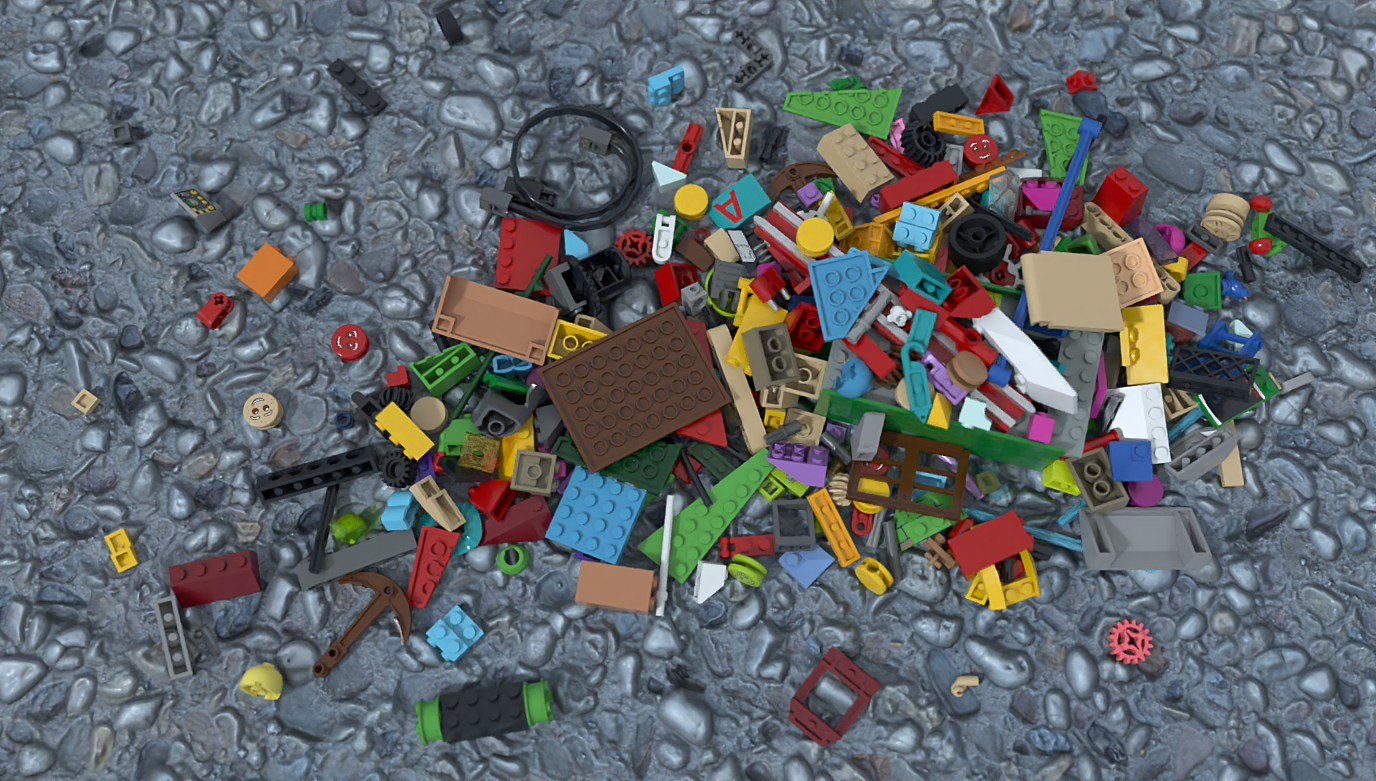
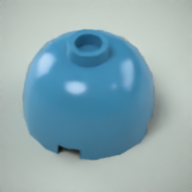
M852 357L842 367L841 371L843 374L841 378L837 376L833 385L834 391L847 398H857L863 393L867 394L872 387L871 369L861 359Z

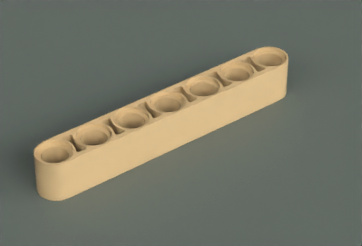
M1093 202L1085 203L1083 206V223L1080 225L1089 234H1092L1106 251L1133 241L1098 205ZM1150 256L1164 290L1158 293V301L1163 304H1169L1181 287Z
M723 324L706 330L707 339L727 394L731 399V404L749 453L753 456L763 448L769 450L770 445H767L763 439L766 431L743 369L731 367L727 364V361L722 359L728 353L733 342L727 326Z

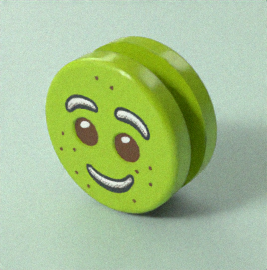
M735 554L732 558L733 563L729 564L727 568L729 574L747 585L759 587L763 576L765 577L767 573L766 568L748 556Z

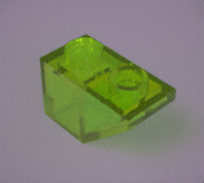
M353 511L329 524L333 529L331 533L338 540H341L343 543L347 541L352 545L370 529L358 514Z

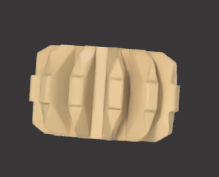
M837 473L829 478L827 491L836 506L844 507L852 503V500L845 499L850 477L848 474Z

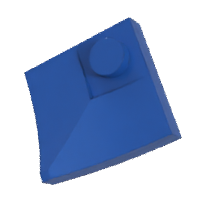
M1151 441L1108 442L1112 481H1153Z

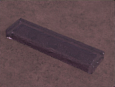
M1145 214L1139 215L1127 224L1137 238H1143L1148 252L1159 266L1178 262V255Z

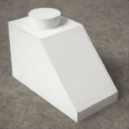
M698 560L693 594L695 602L702 604L724 586V580H727L728 577L726 565L721 562Z

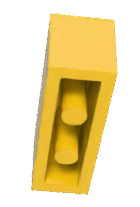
M393 401L374 417L377 420L375 424L383 432L386 429L391 434L389 439L396 446L401 444L405 448L403 453L410 460L412 458L419 460L434 445Z

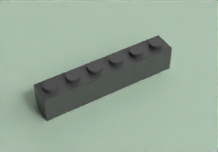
M411 526L410 529L384 531L377 534L378 537L365 538L358 541L359 544L340 547L338 552L324 553L319 574H313L308 571L310 559L302 561L301 565L295 567L301 589L309 592L336 582L350 574L363 572L415 553L419 542L415 528Z

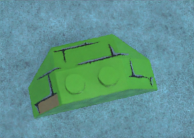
M929 491L911 502L951 510L953 497ZM963 507L960 521L969 517ZM896 509L893 520H896L895 529L899 553L958 522Z

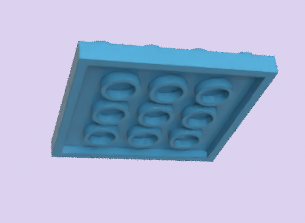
M576 466L545 537L618 566L648 493L597 473L591 475L589 470Z

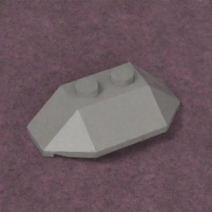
M1226 425L1216 430L1214 427L1194 429L1169 446L1171 462L1163 463V468L1177 479L1194 481L1222 463L1239 440L1240 435Z

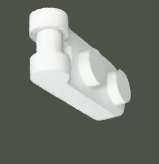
M657 214L652 257L658 264H665L671 258L676 215L668 217L663 216V214ZM662 224H669V227L662 226Z

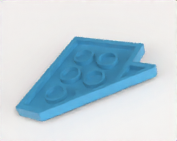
M867 250L807 263L824 342L845 338L889 271V265L872 269Z

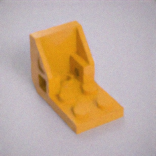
M875 222L853 226L855 231L839 242V247L846 253H848L851 247H855L862 251L867 250L868 254L892 259V253L897 252L899 245L896 244L897 241L892 240L894 233L884 224Z

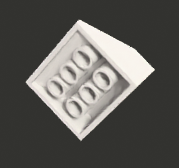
M1160 383L1107 389L1100 409H1106L1103 407L1104 403L1112 395L1117 394L1124 398L1108 432L1111 429H1115L1119 441H1151L1152 464L1171 462ZM1108 445L1103 446V449L1109 458Z

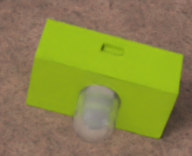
M774 467L770 472L772 477L797 498L802 497L810 488V486L800 483L777 467Z

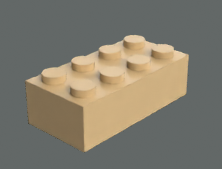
M851 123L824 135L816 148L859 203L872 198L875 194H879L880 190L884 186L889 185L895 178Z

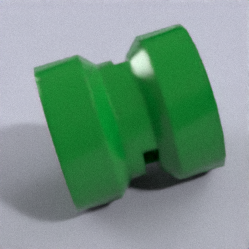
M319 202L317 205L305 203L304 215L306 221L310 222L315 219L320 221L327 220L326 203Z

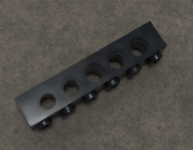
M372 444L258 476L255 490L262 505L379 473V459Z

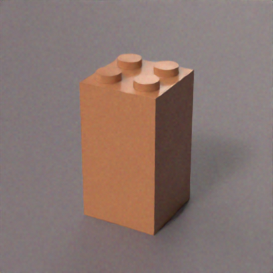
M582 560L575 602L582 606L649 616V612L654 610L655 597H652V592L657 591L658 577H655L654 571Z

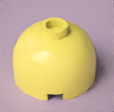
M263 663V665H255L244 673L239 689L254 697H257L259 694L266 695L264 699L276 700L282 691L283 677L279 671L274 669L275 666L273 664Z

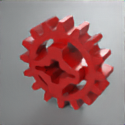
M630 228L629 233L624 230L623 237L617 236L618 241L615 242V247L624 255L630 268L633 265L639 268L640 263L646 266V260H652V236L647 237V231L640 233V228L636 232ZM647 246V250L645 254H643V250Z

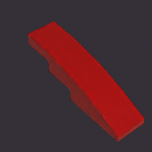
M865 334L861 336L856 344L850 343L847 338L839 339L851 352L865 362L880 379L886 377L897 367L896 363Z

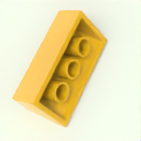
M557 319L546 356L560 359L609 334Z
M535 410L530 419L518 432L507 437L497 438L499 480H507L511 483L517 449L537 452L536 428L533 420Z

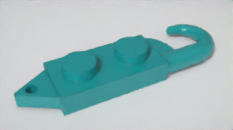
M910 341L903 345L901 349L903 375L910 412H913L924 424L929 410L932 409L926 371L923 364L910 362L909 350L912 347H917L924 354L925 349L921 343Z

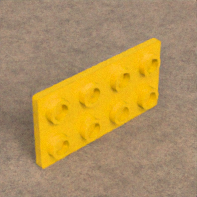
M1163 305L1122 308L1124 331H1120L1122 366H1126L1127 385L1168 383Z

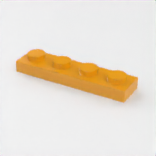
M820 488L808 495L806 498L841 567H846L861 558L826 488Z

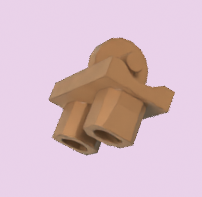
M940 533L932 538L929 537L923 543L929 550L924 554L929 559L926 565L930 567L934 564L938 569L944 565L950 569L956 562L949 549L945 552L940 547L946 541Z

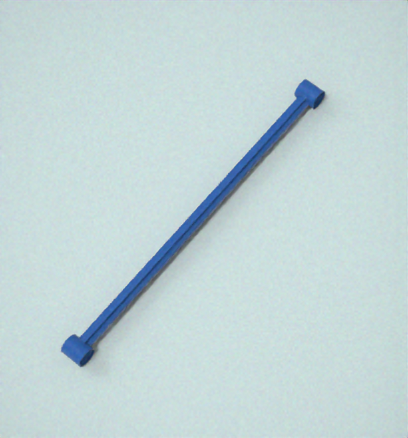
M1083 117L1077 131L1081 136L1038 252L1041 250L1051 251L1091 140H1096L1103 124L1087 117ZM1025 287L1012 322L1021 331L1029 312ZM1001 353L996 364L992 363L990 365L986 380L1006 387L1012 370L1008 369L1010 362Z

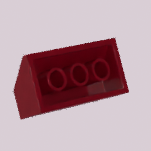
M251 550L169 567L171 588L181 609L262 592L258 556L256 552Z

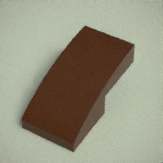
M686 235L673 248L677 254L686 262L689 261L701 273H704L715 260L709 252Z

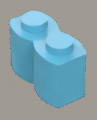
M410 490L393 492L388 499V507L381 515L382 524L387 531L410 529L413 525L415 514L419 510L420 503Z

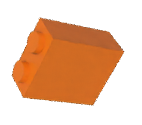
M265 243L238 272L236 277L270 304L296 275L299 269L295 266L297 262L289 255L283 256L281 254L282 251L277 246L273 245L271 247Z

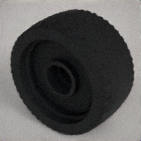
M980 213L970 214L958 219L950 230L948 253L951 261L958 269L965 265L972 274L990 272L999 266L1006 252L1007 236L1005 228L993 216Z

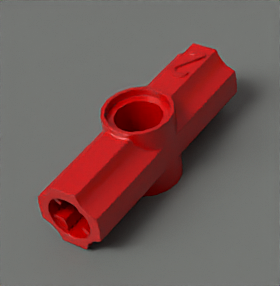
M689 123L684 138L679 143V150L671 166L672 169L684 174L687 173L704 132V128L699 124ZM684 149H690L691 151L685 152V151H683V150H684Z
M950 316L938 329L956 343L958 352L968 351L975 354L983 361L987 368L999 355L981 341L982 337L977 330L964 328Z

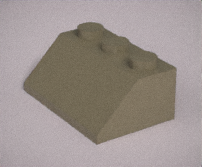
M786 323L755 327L741 334L756 391L771 389L801 380Z
M1103 447L1083 453L1080 460L1074 458L1065 459L1091 513L1107 514L1125 508L1129 497L1121 481H1112L1109 458Z

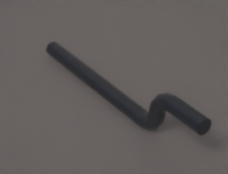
M675 433L668 435L672 444L680 443ZM682 449L679 458L704 505L709 507L713 503L686 452Z

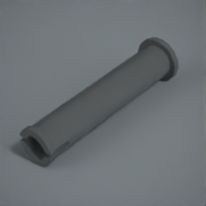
M896 520L880 522V524H883L890 574L893 582L904 580L895 529Z

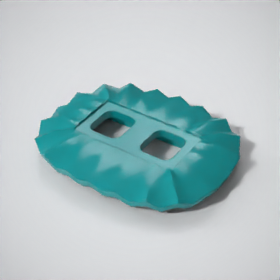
M465 502L455 503L467 522L464 523V533L451 557L473 550L481 540L482 523L480 515L473 505ZM427 511L420 516L417 525L418 540L422 525L431 527L441 526Z

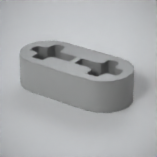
M1311 371L1279 384L1282 388L1280 392L1285 394L1316 379Z

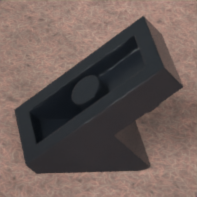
M1117 394L1112 395L1104 403L1103 407L1106 409H1099L1097 417L1093 418L1099 433L1105 434L1108 432L1124 399Z

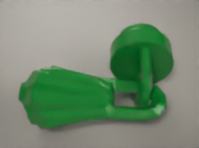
M857 76L833 79L830 85L833 91L843 90L854 85L852 90L867 89L864 83H859Z

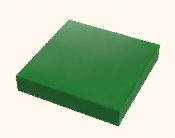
M1220 272L1186 274L1185 280L1181 281V300L1186 301L1185 305L1191 308L1193 305L1204 308V310L1222 309Z

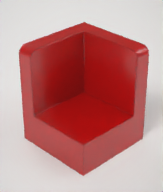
M405 365L397 366V372L386 374L387 384H385V387L412 388L409 370Z

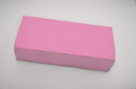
M900 118L891 123L888 134L893 148L908 156L906 153H903L904 148L900 147L902 142L899 140L902 131L907 126V122Z

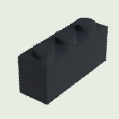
M957 83L952 86L948 85L940 93L930 95L926 101L914 104L909 118L912 122L922 119L924 122L929 121L930 125L934 124L933 114L936 111L956 114L966 108L969 99Z

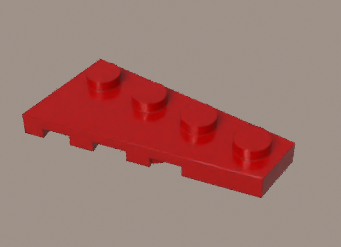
M422 525L407 592V598L411 606L427 608L462 533L449 532L445 529Z

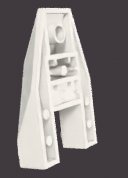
M995 307L989 314L981 318H972V328L986 338L983 342L998 354L1001 353L1010 362L1008 369L1012 370L1008 382L1033 401L1073 415L1077 413V393L1033 341L1002 311ZM999 355L996 357V359H995L992 363H995V364H996Z

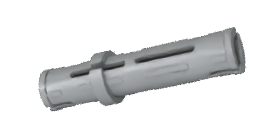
M882 290L863 316L857 318L856 324L845 336L850 343L856 344L861 336L870 330L873 321L893 299L891 294Z

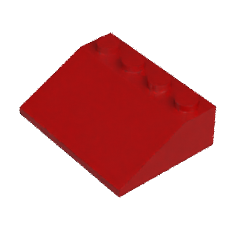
M503 218L494 288L512 294L524 292L546 254L553 256V259L545 274L550 269L558 266L562 229L527 219ZM543 278L540 280L544 286L543 291L534 290L530 296L552 297Z

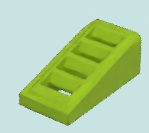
M769 474L757 491L772 505V500L782 498L786 494V490ZM770 483H772L773 485L767 491H765L764 489Z

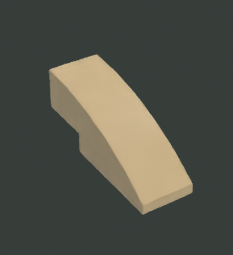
M428 475L409 488L421 506L449 532L467 522L445 488L440 490L431 475Z

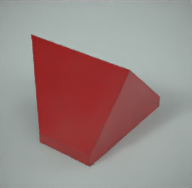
M999 74L994 75L975 115L1008 112L1015 97Z

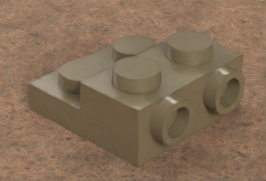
M517 449L510 489L551 497V492H556L557 486L554 475L559 473L560 461H557V455Z

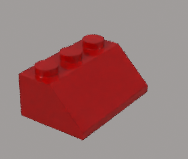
M965 265L945 278L952 291L944 299L942 305L952 317L981 318L989 314L997 306L985 288Z

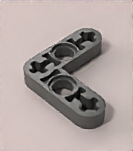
M736 28L732 32V42L750 59L731 79L732 88L736 91H742L772 65L773 57L749 32L743 28ZM754 45L757 49L752 52L747 47ZM761 58H768L767 61L764 60L763 62H761ZM753 67L757 72L750 74L747 72V69Z

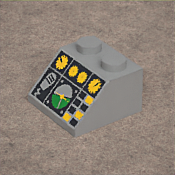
M194 187L170 194L209 233L225 218L221 213L223 209L216 202L210 203L208 201L210 197L203 191L198 192Z

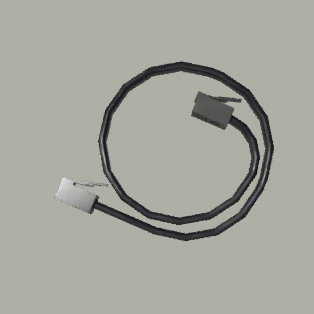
M572 104L545 108L525 121L513 139L510 157V167L516 188L531 206L542 212L512 202V196L518 197L519 192L497 190L488 186L483 188L480 195V209L505 218L508 217L509 212H513L555 228L577 232L606 228L626 214L639 192L644 162L638 142L623 123L597 109ZM571 114L595 119L617 131L631 147L637 165L633 191L623 206L604 219L584 223L575 222L602 216L621 202L632 184L634 168L631 158L620 145L611 141V137H616L617 132L604 131L590 125L583 127L579 147L602 156H606L608 150L618 155L625 164L627 179L618 194L598 208L575 212L553 208L534 197L522 182L516 164L518 146L530 128L547 118Z

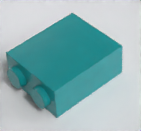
M904 249L893 264L909 289L938 305L952 291L950 285L934 265Z

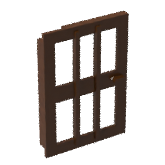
M882 430L879 443L906 448L904 460L899 462L874 457L869 462L902 468L900 480L861 472L863 461L853 460L845 499L960 522L970 451L964 450L963 445ZM919 451L958 458L957 473L917 465ZM916 471L955 478L954 490L915 483ZM864 478L899 485L897 499L857 491L859 479ZM913 488L953 496L951 510L911 502Z

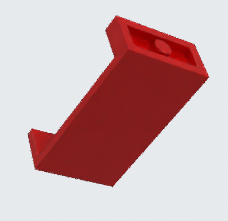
M1014 510L947 540L948 548L966 582L973 579L976 572L1026 549L1029 553L1033 551L1034 538L1030 532L1027 533L1023 527L1025 523L1022 517L1016 515Z

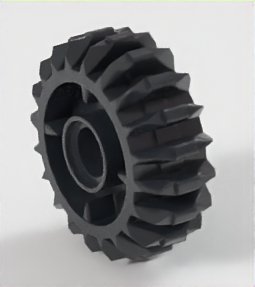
M922 119L908 124L902 131L901 138L899 139L902 142L900 147L904 148L903 153L908 155L907 159L911 158L912 163H917L919 167L923 166L924 168L931 167L934 163L942 161L946 154L945 150L948 148L945 145L946 140L943 139L944 134L934 131V124L930 125L929 121L924 122Z

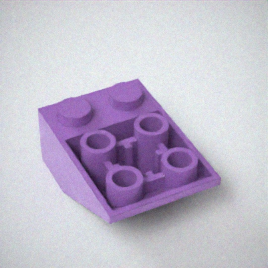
M779 440L770 444L767 461L804 485L824 488L829 449L823 446H806L802 443L790 444Z

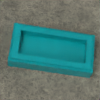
M917 308L907 342L917 341L921 343L926 352L937 313ZM917 347L910 348L911 350L921 352Z

